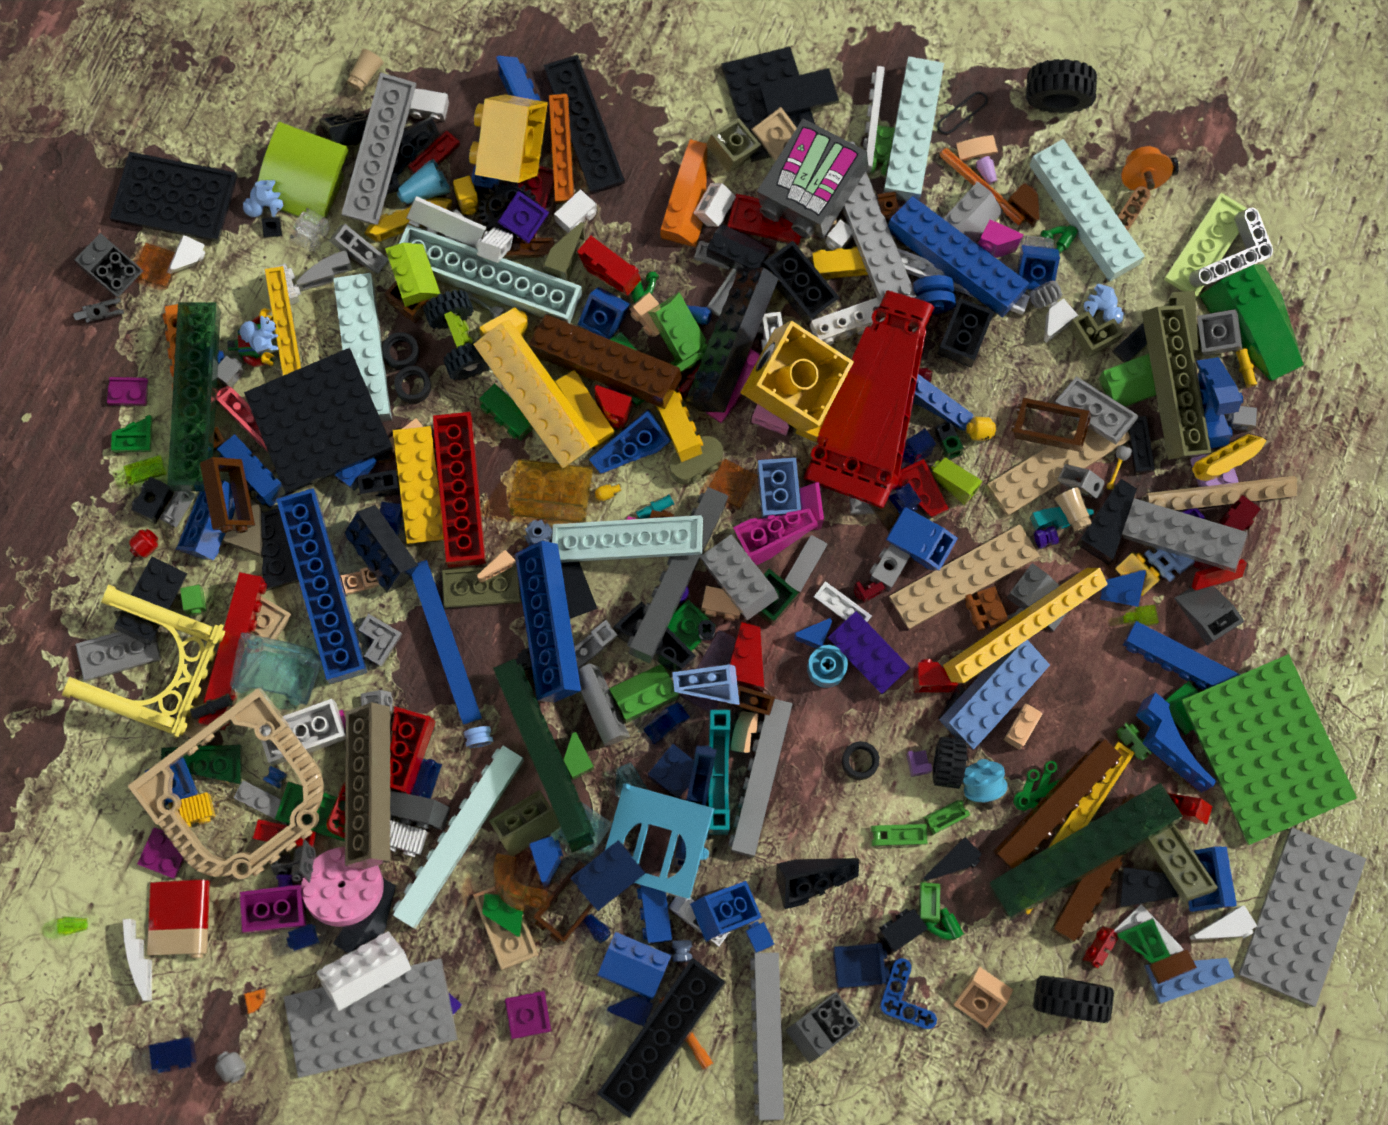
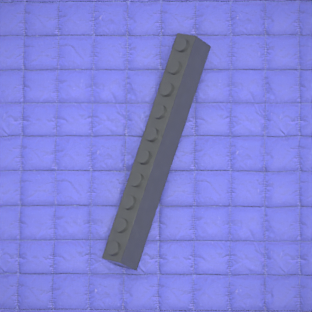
M707 487L705 493L701 492L697 501L700 504L698 508H693L690 515H701L703 517L702 554L729 497L710 487ZM701 555L669 557L667 562L669 567L667 571L663 570L659 578L661 584L659 588L655 586L651 595L653 600L651 604H646L643 611L646 615L643 620L639 619L635 628L637 633L629 639L627 644L630 647L629 655L647 663L651 662L699 563Z

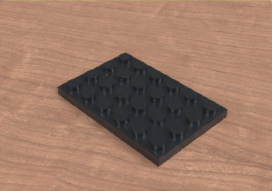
M790 46L721 63L736 116L760 144L761 142L752 132V129L765 120L768 115L759 85L799 75ZM811 110L787 115L796 128L802 119L815 124ZM762 144L750 156L751 162L771 158V155Z
M129 152L110 220L219 242L238 175L236 172Z

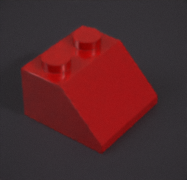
M596 385L595 400L612 428L624 429L632 411V397Z
M931 659L921 660L913 670L914 693L953 692L958 686V683L951 682L946 670L938 662H932Z

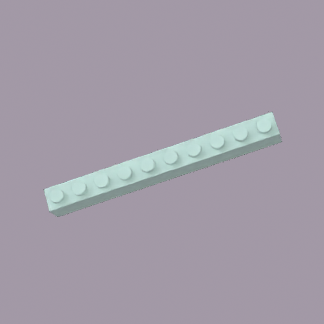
M502 746L501 749H496L492 756L494 760L490 766L486 765L481 773L483 777L479 783L476 781L470 790L472 794L468 799L465 798L459 807L461 811L449 821L448 825L450 827L448 831L440 835L437 840L438 846L435 850L432 849L426 857L427 863L424 867L420 866L416 872V880L413 884L409 883L404 891L405 897L402 901L398 900L395 904L393 915L412 928L416 929L522 765L523 758L505 746Z

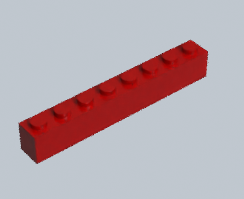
M242 572L238 574L223 629L225 634L219 644L204 703H206L208 699L214 700L228 693L233 705L218 710L214 715L209 714L199 718L198 723L204 727H207L236 704L237 696H235L236 689L241 685V670L245 669L247 658H245L246 651H249L251 648L252 639L250 637L251 633L256 629V614L260 613L262 602H260L261 595L265 594L267 584L261 576ZM231 721L219 730L225 731L226 726H229Z

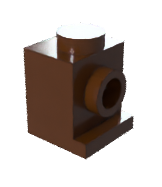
M895 191L877 194L880 211L885 217L886 222H889L899 210Z

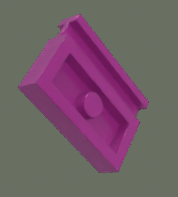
M109 377L108 405L147 406L148 378Z

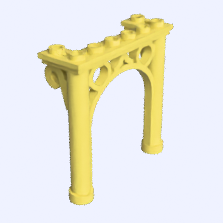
M108 584L101 603L159 624L172 634L179 651V663L176 674L170 685L163 692L151 699L142 701L121 697L72 677H69L62 696L74 697L172 734L174 738L179 737V735L182 736L188 725L185 723V717H190V709L194 708L191 705L193 698L197 699L201 691V687H198L201 679L205 680L209 669H206L208 661L212 662L215 657L216 651L213 650L216 643L220 644L224 637L225 631L222 630L224 625L220 624L218 626L215 624L212 627L119 591L116 587ZM176 630L192 635L193 637H189L182 642ZM202 640L207 641L205 647H204V643L202 642ZM191 641L197 642L200 646L198 655L193 658L188 657L184 651V646ZM184 659L187 662L199 660L193 676L189 674L187 664H184ZM181 673H183L185 678L179 680ZM182 683H190L183 700L179 692L172 690L174 686L178 688ZM169 694H173L178 698V704L173 711H167L163 707L162 698ZM158 701L159 710L162 713L144 706ZM178 712L176 718H173V717L170 716V715H174V714H176V713Z

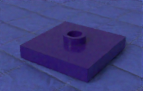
M518 191L498 220V223L526 243H529L549 212Z

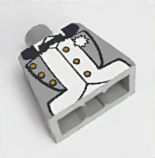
M1065 464L1057 479L1058 482L1070 489L1079 487L1081 495L1099 498L1104 492L1102 488L1104 480L1089 469ZM1076 478H1080L1081 483L1078 482V481L1075 480V479H1076Z

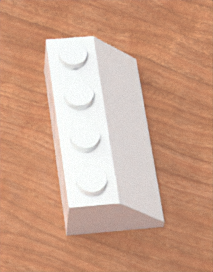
M417 196L407 216L411 225L416 227L423 225L427 227L426 231L436 235L439 232L445 238L453 241L457 240L473 248H476L478 239L482 237L486 229L481 224Z

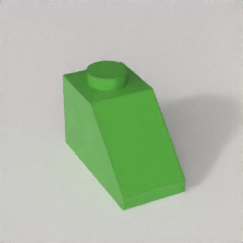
M576 732L572 733L564 757L565 765L562 766L566 776H571L573 780L594 770V766Z

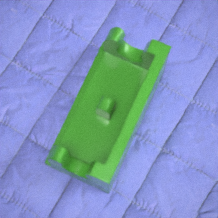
M957 800L924 817L933 835L970 816L969 811L965 810L962 800Z

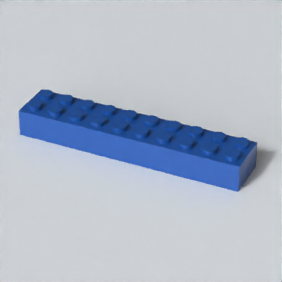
M312 488L276 499L326 680L329 684L366 674V665L316 491Z

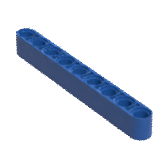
M427 560L418 562V566L411 576L462 723L465 725L482 719L429 564Z

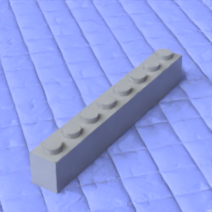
M775 699L770 716L765 715L764 722H759L757 732L761 734L759 740L755 739L752 750L756 752L755 758H750L748 770H751L750 778H745L743 789H746L745 797L741 796L738 808L742 810L740 816L736 815L733 827L737 829L735 835L731 834L728 845L732 847L731 852L753 858L755 856L793 703Z
M754 953V958H750V970H754V978H751V991H755V999H751V1010L755 1011V1019H752V1032H756V1040L752 1041L753 1053L757 1054V1061H753V1074H757V1082H754V1095H758V1103H754V1115L758 1116V1120H784L779 953Z

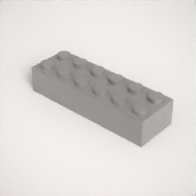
M1134 498L1122 536L1127 540L1235 573L1247 539V532Z

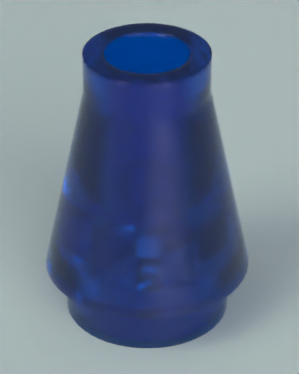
M592 913L583 920L593 939L600 944L611 936L610 927Z

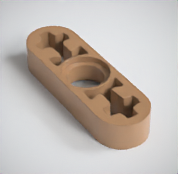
M1146 187L1136 188L1118 215L1121 222L1125 217L1128 218L1124 225L1127 231L1150 198V191ZM1141 193L1144 194V196L1142 197V199H1141L1140 202L1138 203V202L1136 201L1137 198L1139 197V195H1140ZM1127 207H1135L1137 213H1129Z

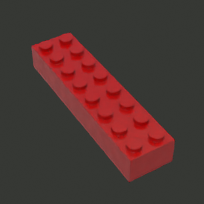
M471 412L433 415L446 564L448 568L486 564Z

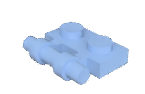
M1156 549L1157 552L1155 554L1151 550H1147L1144 553L1148 558V562L1152 566L1154 565L1160 571V575L1169 582L1175 579V576L1171 573L1172 570L1175 569L1181 574L1195 563V560L1160 549ZM1164 557L1169 564L1165 566L1160 559Z

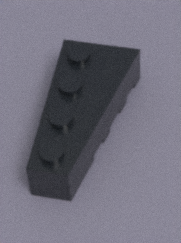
M642 601L613 627L618 635L617 637L626 643L629 642L632 635H636V625L639 619L643 620L646 615L643 613L646 605ZM667 627L652 659L673 672L685 671L693 663L696 655Z

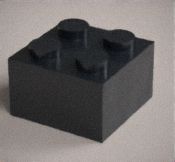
M906 908L895 916L897 920L894 923L889 920L879 928L881 932L877 935L890 954L896 952L928 929L915 909L909 911Z

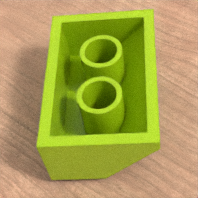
M400 243L385 248L405 307L437 297L440 294L423 244Z

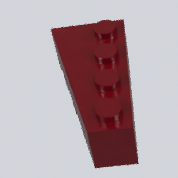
M1242 495L1229 508L1218 524L1241 531L1248 530L1254 523L1253 518L1261 508ZM1195 561L1193 564L1200 571L1215 567L1199 561Z

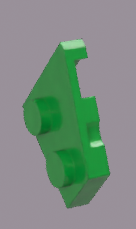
M147 415L145 419L137 423L132 422L125 428L113 431L111 451L113 453L151 452L153 417Z
M484 894L482 914L515 936L520 937L525 898Z
M1153 918L1117 933L1119 938L1126 941L1152 964L1171 956Z

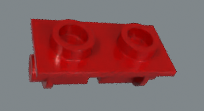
M1102 926L1096 933V938L1091 946L1087 948L1082 960L1092 963L1091 965L1097 969L1099 966L1102 967L1109 955L1103 950L1106 948L1111 951L1118 940V935L1114 932V929Z

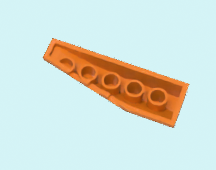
M689 140L662 223V239L692 247L697 245L703 222L694 214V211L706 192V143Z

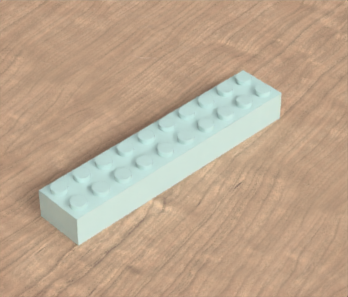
M408 224L399 244H423L436 280L505 305L516 307L519 310L542 318L545 314L570 323L582 296L581 286L504 258L498 263L477 256L478 249Z

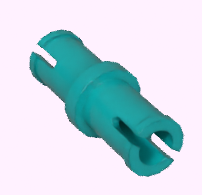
M670 494L655 502L651 501L650 505L636 511L639 519H648L652 510L661 512L675 504Z

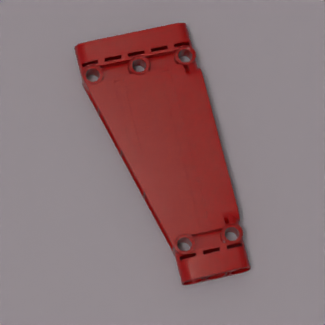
M886 290L879 308L872 313L871 326L865 328L851 359L854 363L821 426L817 437L818 445L811 450L812 458L803 476L804 480L812 484L819 482V486L879 508H884L891 490L898 485L926 335L925 327L934 309L932 304ZM857 464V467L852 470V467ZM890 476L889 480L884 482L885 478Z

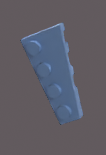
M1228 959L1194 961L1196 969L1159 985L1149 967L1150 965H1144L1158 1003L1161 1004L1234 978L1235 976Z

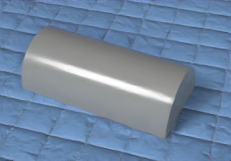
M589 663L578 669L581 694L604 746L613 745L630 738L600 667Z

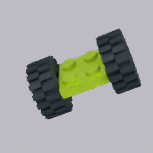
M447 291L445 294L437 295L438 297H433L431 301H427L426 305L423 306V310L429 326L433 329H442L443 327L446 329L449 327L457 349L451 350V353H447L443 358L449 377L453 380H462L463 378L465 380L471 376L480 375L483 371H487L489 369L488 364L473 345L477 341L469 337L467 332L469 327L465 320L469 318L468 316L472 315L474 310L466 291Z

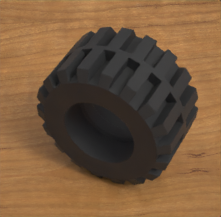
M940 737L938 740L933 763V782L935 786L959 789L962 785L967 762V744L965 740Z

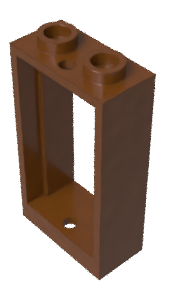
M1023 398L1022 404H1018L1017 421L1014 420L1012 424V432L1015 439L1082 452L1091 421L1089 410ZM1027 408L1080 418L1074 440L1022 429Z
M211 457L201 462L200 467L212 529L221 530L222 533L236 531V533L247 532L248 528L255 526L242 459ZM219 472L229 473L238 520L228 519Z
M580 860L533 916L536 920L534 924L543 931L545 928L551 932L550 937L558 944L561 941L565 944L594 909V906L590 903L564 936L542 918L544 913L572 881L571 877L586 866Z

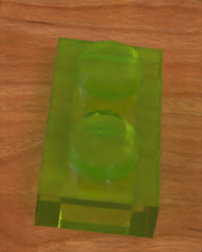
M161 455L123 466L129 485L146 481L150 476L156 478L167 474Z

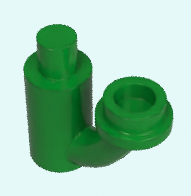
M1072 225L1057 226L1047 231L1042 230L1040 232V239L1048 243L1053 239V235L1062 233L1056 242V249L1061 254L1063 250L1069 248L1079 233L1078 229Z
M655 271L646 274L645 280L649 283L646 291L643 290L641 281L632 290L631 295L634 304L645 294L650 292L652 295L656 280L659 279V275Z
M946 907L940 910V913L943 917L941 921L947 931L936 928L935 925L937 923H925L929 932L944 940L953 941L964 935L954 914H950Z

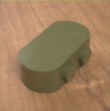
M704 436L701 438L703 442L701 455L681 462L677 452L672 454L669 468L672 478L680 484L688 485L702 480V476L707 473H715L723 460V447L721 443L712 436Z

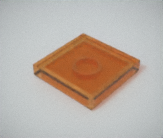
M145 243L137 261V265L143 272L137 279L168 289L174 273L169 274L167 270L175 252Z
M724 459L709 487L728 495L727 503L741 509L758 475Z

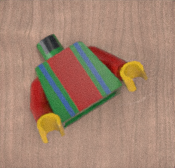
M263 308L259 316L252 320L258 326V329H261V316L264 318L268 317L271 321L273 320V316L268 315L271 310ZM238 329V339L227 341L228 350L238 351L240 358L245 363L255 368L267 364L273 365L272 357L275 355L269 352L257 354L249 342L246 343L242 340L240 329Z

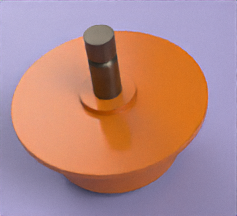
M1151 146L1140 147L1132 151L1126 158V165L1122 170L1121 178L1123 184L1131 190L1135 191L1138 187H1146L1148 190H1153L1163 185L1170 178L1173 172V164L1170 158L1162 154L1159 149Z

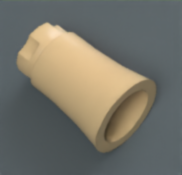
M362 49L353 70L349 74L348 84L357 91L362 92L377 70L384 64L383 60L373 52Z
M1079 487L1070 489L1055 497L1056 502L1061 507L1075 532L1092 524Z

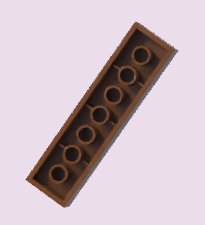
M545 314L528 344L538 358L570 371L575 370L577 374L663 409L666 408L681 380L680 368L548 314Z

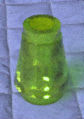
M68 916L57 918L58 935L63 934V936L88 930L87 918Z

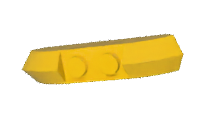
M439 197L425 199L449 211L451 209L452 200ZM411 206L405 210L394 211L389 216L387 213L381 215L378 225L370 224L364 234L372 240L380 242L404 233L407 224L411 225L409 224L410 220L407 219Z
M1251 434L1237 439L1195 462L1192 468L1195 477L1202 481L1218 478L1223 473L1229 472L1232 468L1242 465L1243 462L1245 463L1254 457L1262 449L1266 440Z

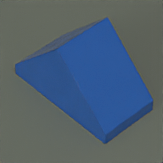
M831 618L796 632L794 635L795 640L816 649L823 646L832 623Z

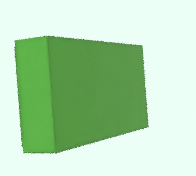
M920 882L919 916L923 922L939 923L940 884Z

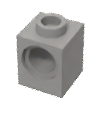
M225 356L212 374L217 381L232 388L244 374L240 361L234 357L230 359L228 356Z
M1240 406L1239 412L1227 414L1226 421L1229 422L1228 427L1230 426L1234 430L1251 432L1256 426L1257 408Z

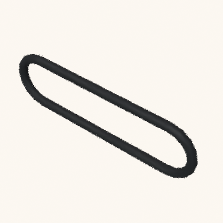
M980 91L971 94L939 120L937 124L939 132L946 135L955 131L987 104V95ZM981 94L985 97V103L948 132L941 130L940 123L974 95Z

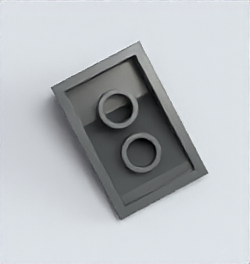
M1032 563L1009 593L1007 599L1025 610L1060 585L1046 572ZM1066 614L1052 622L1047 628L1054 632Z

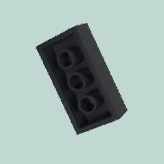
M791 241L763 263L762 268L764 267L779 278L775 287L807 326L811 324V320L819 318L836 305L840 298L794 241Z
M376 505L360 510L355 514L344 532L348 541L352 543L358 555L364 560L368 569L373 573L379 585L383 587L386 593L404 586L418 566L414 558Z
M151 556L131 595L169 610L186 579L187 573ZM122 611L115 623L114 629L150 646L161 625Z

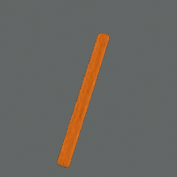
M948 148L942 150L940 157L973 186L978 181L991 191L1003 212L1017 225H1020L1025 220V216Z

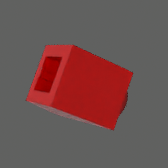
M1167 793L1162 811L1190 822L1207 825L1213 806L1201 798Z

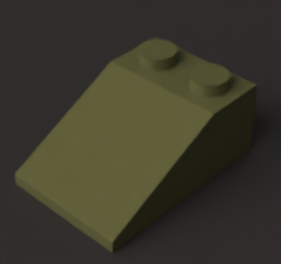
M580 222L550 249L548 255L545 254L542 265H544L543 272L569 282L579 256L577 251L585 240V224L583 222Z

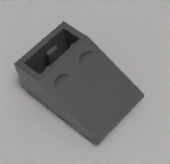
M101 233L74 259L79 268L117 298L143 272L137 264Z
M1214 586L1196 591L1191 587L1174 598L1207 646L1244 622V619L1234 605Z
M835 992L785 1031L810 1064L859 1027L860 1023L839 994Z

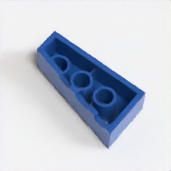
M235 434L217 448L221 454L218 456L220 458L242 459L248 490L250 492L252 490L255 491L257 494L255 498L262 505L266 503L271 508L277 503L276 499L286 495L281 482L267 468H264L260 460L255 455H252V452Z

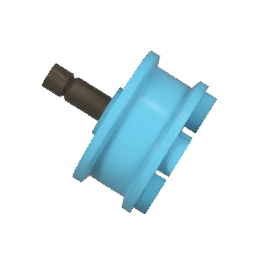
M981 759L977 763L966 767L963 780L965 796L971 801L985 802L987 810L993 809L992 801L1003 796L1008 788L1007 782L1004 779V767L997 762L988 761L987 759Z

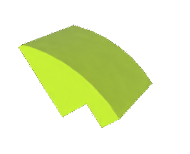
M278 121L268 145L258 181L275 180L272 192L281 193L277 199L284 202L281 208L282 211L323 225L344 180L341 168L349 154L348 149L344 145Z

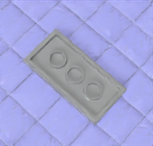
M1077 376L1054 402V404L1089 410L1091 414L1089 428L1115 445L1138 419L1136 413Z
M115 632L75 644L85 682L162 660L156 636L150 646L122 632Z

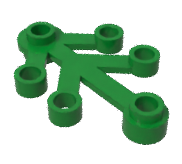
M1054 761L1045 762L1039 786L1033 792H1031L1033 783L1039 779L1040 773L1036 769H1029L1027 771V779L1023 790L1016 793L1013 798V804L1018 810L1026 811L1029 808L1033 809L1038 804L1034 800L1040 797L1044 798L1060 781L1058 779L1048 784L1051 774L1057 770V764ZM1050 763L1053 764L1052 770L1048 769V764ZM1034 771L1036 776L1032 779L1030 774ZM1025 797L1026 803L1022 805L1021 799Z

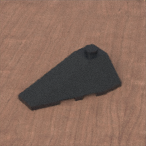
M432 117L404 128L392 173L396 172V175L399 176L404 171L403 169L410 162L412 163L416 159L415 157L438 137L440 133Z
M794 859L777 863L776 880L784 909L804 905L809 902L808 899L817 894L822 896L826 893L825 890L833 886L839 887L858 877L859 859Z

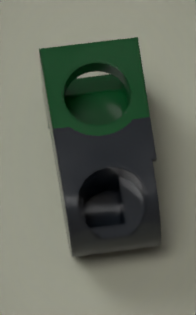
M946 422L935 426V434L944 452V457L951 460L962 456L964 447L952 424Z

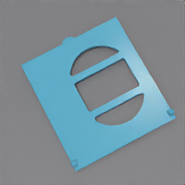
M623 783L606 849L617 840L624 844L628 832L636 825L642 823L633 858L639 864L649 825L671 830L672 833L660 876L657 877L646 873L635 883L690 899L700 860H706L709 857V851L704 848L714 808ZM680 834L686 845V859L680 871L674 876L667 878L677 838Z

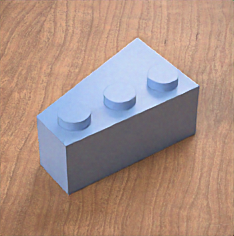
M733 665L672 672L675 692L740 705L736 669Z

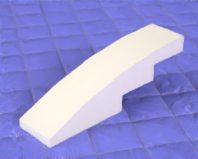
M123 919L125 949L134 982L143 1001H152V960L144 959V940L136 939V920Z

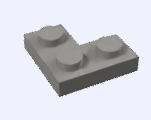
M370 614L367 615L358 629L359 632L374 640L364 657L382 667L402 636V633Z

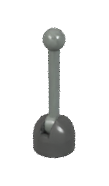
M467 292L469 299L490 311L492 319L506 313V310L502 307L495 306L491 308L475 298L471 292Z

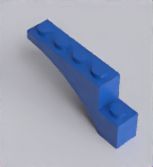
M918 374L913 403L950 422L959 430L966 431L967 423L971 421L974 414Z
M1155 692L1143 699L1136 714L1139 719L1150 727L1143 745L1200 793L1214 786L1216 780L1203 769L1188 750L1174 724L1169 710L1170 704Z

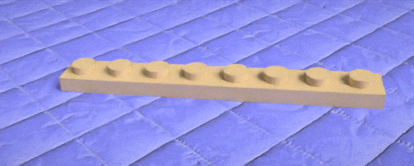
M1295 476L1153 492L1147 493V502L1172 510H1183L1233 504L1242 495L1250 501L1297 496V478Z

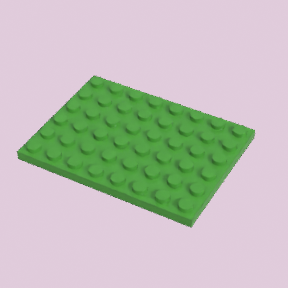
M1289 654L1181 700L1247 845H1251L1357 799Z

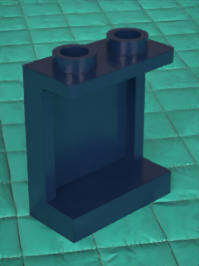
M882 942L832 948L837 989L887 983L886 979H889V969L884 964V959H887L886 947H882Z

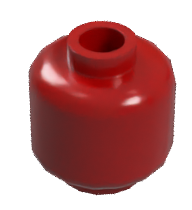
M149 529L139 530L129 540L130 552L135 557H149L158 547V537Z

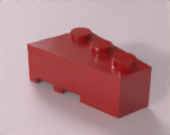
M592 235L589 236L577 251L585 271L627 296L641 281L638 273L639 270L636 266L627 263Z
M741 622L730 665L735 666L737 685L763 692L764 674L761 629L758 626Z

